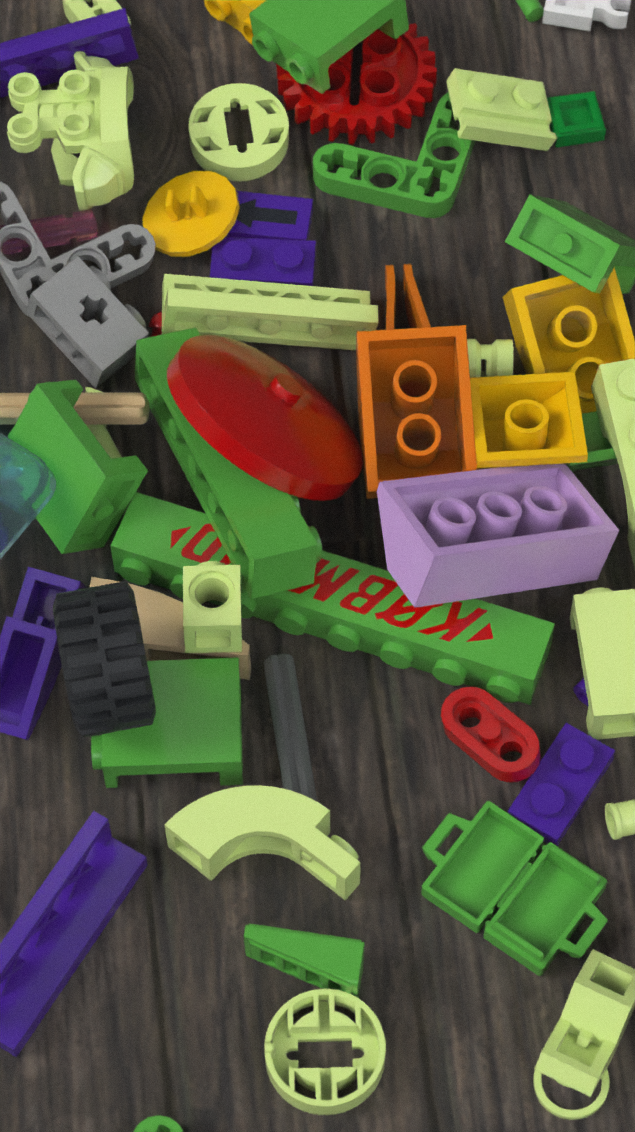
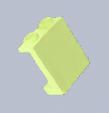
M599 587L587 590L583 594L573 595L570 624L571 629L576 630L589 705L586 717L588 735L596 740L635 736V589L613 591L609 588Z

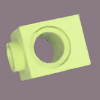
M207 561L197 566H183L185 653L242 652L240 565H226L218 561ZM210 600L224 603L217 608H207L201 605Z

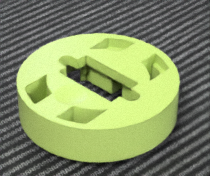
M244 83L217 87L205 94L195 104L190 114L189 139L192 154L205 171H213L225 176L229 181L240 182L260 178L274 170L287 152L289 122L286 110L272 93L261 87ZM237 103L240 104L241 110L248 109L254 142L247 143V151L243 153L237 150V145L229 146L224 112L231 111V107L236 108Z
M315 989L301 993L287 1001L276 1012L266 1032L264 1049L266 1068L270 1081L284 1100L302 1111L317 1115H333L351 1110L364 1102L373 1093L382 1077L385 1066L386 1043L381 1023L370 1007L354 995L335 989ZM334 1005L354 1012L355 1023L346 1015L335 1011ZM313 1006L314 1012L306 1014L293 1025V1015ZM352 1041V1049H360L364 1052L363 1057L352 1059L353 1067L298 1068V1060H289L286 1056L290 1051H298V1042ZM357 1078V1089L344 1097L337 1098V1091L346 1088ZM295 1080L306 1089L316 1092V1099L306 1097L295 1091Z

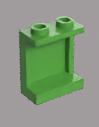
M266 0L249 13L253 31L252 44L256 52L264 60L273 61L287 70L300 84L306 83L321 94L330 88L329 66L374 31L379 29L396 40L409 30L405 0Z
M529 195L505 240L507 244L593 293H601L615 267L622 294H628L635 283L634 239L566 201Z
M77 380L37 384L30 393L14 428L9 432L7 441L0 452V469L61 554L104 547L148 472L137 455L110 458L73 408L83 391V387Z
M239 657L147 661L156 708L153 725L92 736L93 770H103L106 788H118V776L202 772H219L220 786L243 785Z

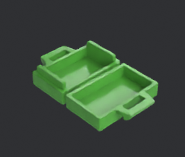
M490 801L483 805L472 821L448 813L422 847L425 856L429 861L431 859L436 868L423 883L421 895L475 933H478L485 925L483 936L485 940L538 976L544 974L560 950L570 954L571 957L581 958L608 922V919L594 905L604 892L607 879L550 842L547 846H543V836ZM455 827L459 828L463 833L446 855L443 856L437 850ZM542 849L541 854H540L539 857L536 859V855H537V854L539 853V851ZM497 907H498L499 910H498V911L496 912V914L493 916L494 911H495V910L497 909ZM588 915L594 920L577 944L574 945L568 939L585 916Z

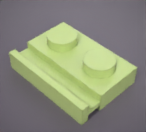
M454 68L446 82L454 119L460 123V129L457 132L458 138L548 151L556 140L555 133L550 132L549 128L552 118L543 82Z

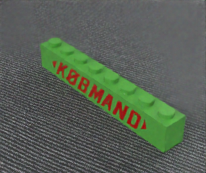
M135 492L110 545L114 571L137 585H148L151 583L169 589L181 599H183V566H197L207 561H218L226 565H232L205 513L139 492ZM323 550L321 558L316 559L314 584L250 599L241 582L242 618L254 616L272 622L282 631L293 635L307 633L327 640L333 647L342 651L354 652L360 650L380 657L383 662L395 668L407 669L413 667L433 674L436 679L448 685L461 686L466 684L481 688L498 701L505 703L519 701L531 705L551 649L555 623L476 598L414 608L389 571ZM217 600L207 601L219 606L224 604Z

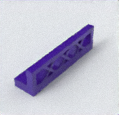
M125 8L0 43V98L9 96V81L19 73L33 74L37 77L40 86L58 82L64 73L70 70H77L73 56L76 51H83L86 53V56L107 59L113 66L139 59Z
M95 811L89 816L0 943V1048L15 1057L23 1049L148 866L146 856L112 837L109 820Z

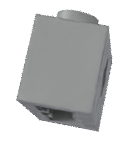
M79 256L34 290L30 295L26 313L95 389L136 356V340L147 338L149 332L146 330L145 321L140 313L129 304L123 305L111 292L110 283L105 275L95 266L88 267ZM82 316L87 320L92 319L95 316L100 320V322L96 321L95 319H92L86 323L84 320H82Z

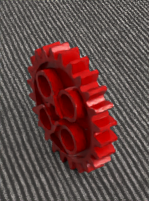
M416 23L410 24L409 30L396 40L377 29L361 41L363 42L358 105L353 106L350 104L354 48L329 66L330 88L323 94L306 83L300 84L287 70L276 64L278 94L284 95L285 110L295 109V122L297 124L310 119L311 134L314 135L325 127L329 129V141L333 142L342 132L347 133V139L351 145H354L358 134H365L367 140L372 144L375 143L376 131L382 130L389 138H393L396 123L406 129H410L412 115L419 117L425 115V102L433 101V90L436 86L437 68L435 67V51H428L429 38L427 36L417 37L418 25Z

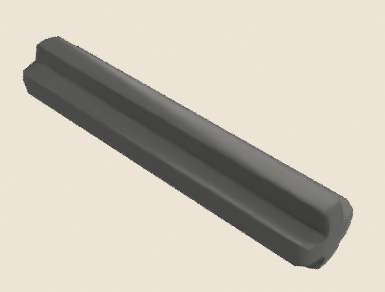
M286 653L270 655L264 660V671L283 789L300 793L316 801L317 796L294 658Z

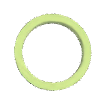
M536 1070L534 1072L533 1085L539 1102L547 1111L563 1119L577 1120L592 1115L603 1105L609 1091L610 1080L608 1070H606L601 1080V1091L591 1105L579 1110L563 1109L551 1102L546 1096L542 1087V1073Z

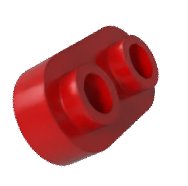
M463 687L452 692L444 700L441 708V719L446 736L493 777L504 782H518L528 778L536 771L541 756L536 733L491 694L481 688ZM474 717L480 720V723L474 727L462 725V722L467 718ZM511 751L522 755L513 762L505 761L502 758Z

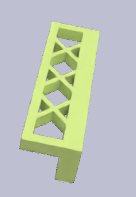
M164 274L162 282V334L196 327L200 335L222 336L237 341L356 351L357 331H374L378 326V305H370V291Z

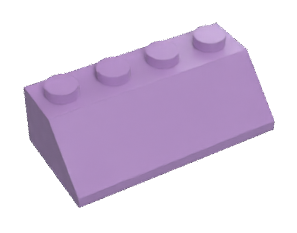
M566 464L497 467L382 481L377 488L387 570L414 608L597 580L619 532V529Z

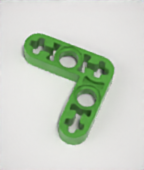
M448 92L441 97L437 104L417 162L346 144L331 143L322 146L313 157V179L315 185L321 191L328 194L425 218H437L447 214L453 207L476 141L458 138V131L451 128L454 115ZM449 146L459 152V156L453 160L443 161L437 159L432 152L438 147ZM335 164L343 166L339 167L336 173L328 172V170L334 168ZM358 169H362L361 180H355V177H358ZM388 173L393 175L397 182L391 187L379 188L374 186L370 179L376 174ZM433 176L440 179L439 191H436L433 197H428L425 194L430 191Z

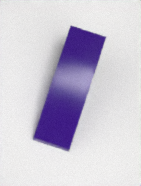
M28 567L13 616H6L0 635V733L29 740L62 667L53 615L55 597L57 593L88 588L81 581Z

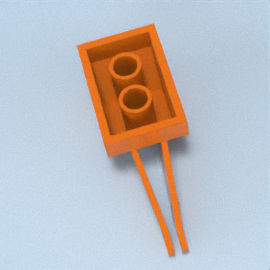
M403 264L404 298L410 328L396 329L394 266L385 265L386 330L357 331L358 413L367 499L378 498L377 488L382 481L477 470L466 325L430 326L413 276L411 264Z

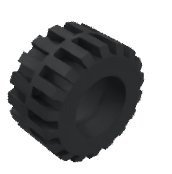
M126 581L57 593L53 604L54 622L68 700L77 731L85 738L153 725L156 708L133 589Z

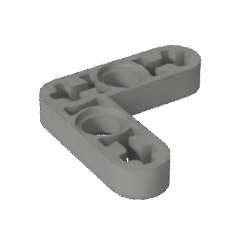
M0 181V201H3L0 215L6 225L0 229V274L25 315L29 316L26 313V309L32 293V285L38 283L40 287L77 256L82 260H90L96 263L109 281L111 288L142 274L150 267L155 254L156 244L154 238L146 228L135 224L116 228L51 260L15 194L7 184ZM11 238H21L30 246L31 254L24 261H11L2 253L1 247L3 243ZM128 240L132 246L139 244L143 246L138 260H134L132 255L126 254L115 260L114 269L116 272H111L108 259L122 252L124 241ZM104 249L107 250L108 258H107V256L102 252V250H104Z

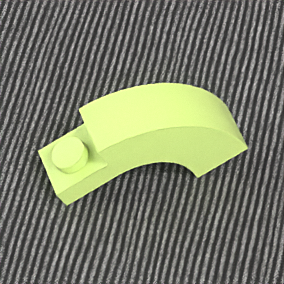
M261 785L240 786L220 790L187 805L164 824L168 847L210 881L227 865L239 858L252 854L268 853L280 855L296 862L344 900L360 884V861H358L357 852L341 837L337 835H332L330 838L327 837L330 833V810L319 802L291 790Z

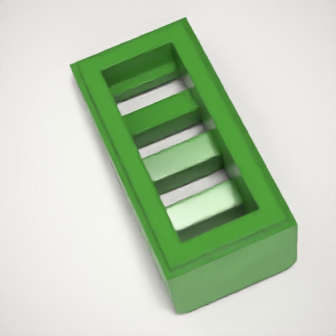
M250 923L245 926L244 944L247 957L318 988L340 990L357 998L359 997L364 965V942L362 940Z

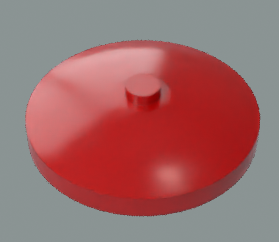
M200 335L185 341L170 361L167 368L168 386L175 403L184 417L218 453L250 476L287 494L318 501L332 500L342 496L359 476L363 466V456L358 440L346 420L320 391L279 360L255 347L234 339L215 335Z

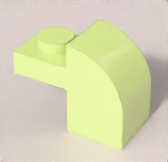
M592 949L574 981L562 1015L542 1049L534 1070L555 1079L563 1086L573 1088L590 1097L592 1096L599 1080H602L635 1008L634 968Z

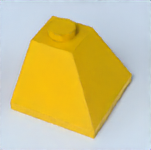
M575 372L470 378L477 468L587 462L588 452Z

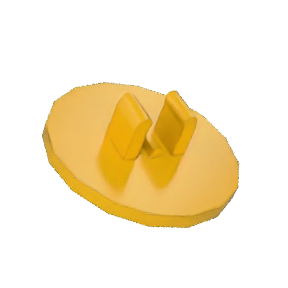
M192 171L174 177L160 187L147 203L142 218L143 227L152 234L156 244L155 250L170 257H189L207 251L222 241L235 225L240 209L238 193L225 176L213 171Z

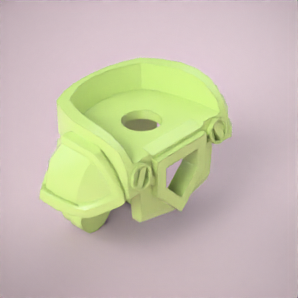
M76 51L73 56L77 70H70L64 73L59 80L57 90H41L37 77L31 73H19L10 79L8 94L11 105L14 109L23 113L13 116L8 121L7 135L11 148L20 153L35 151L41 145L42 139L54 138L51 153L60 184L74 186L79 211H87L94 206H103L133 188L134 167L129 138L127 108L133 100L134 82L129 67H114L107 59L86 56L85 52ZM80 153L79 158H77L73 154Z

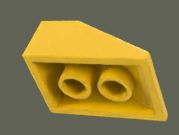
M615 267L601 293H593L564 275L512 288L503 296V301L516 348L526 374L575 372L581 414L597 411L591 386L599 365L635 359V340Z

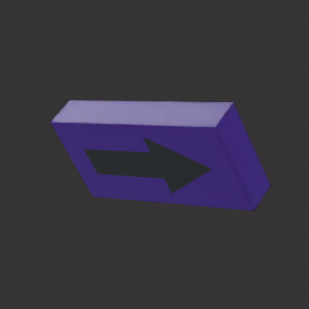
M237 191L240 205L235 225L225 237L308 240L313 214V199Z

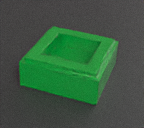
M595 91L547 98L552 118L550 129L556 135V140L554 141L556 148L604 141L606 129Z

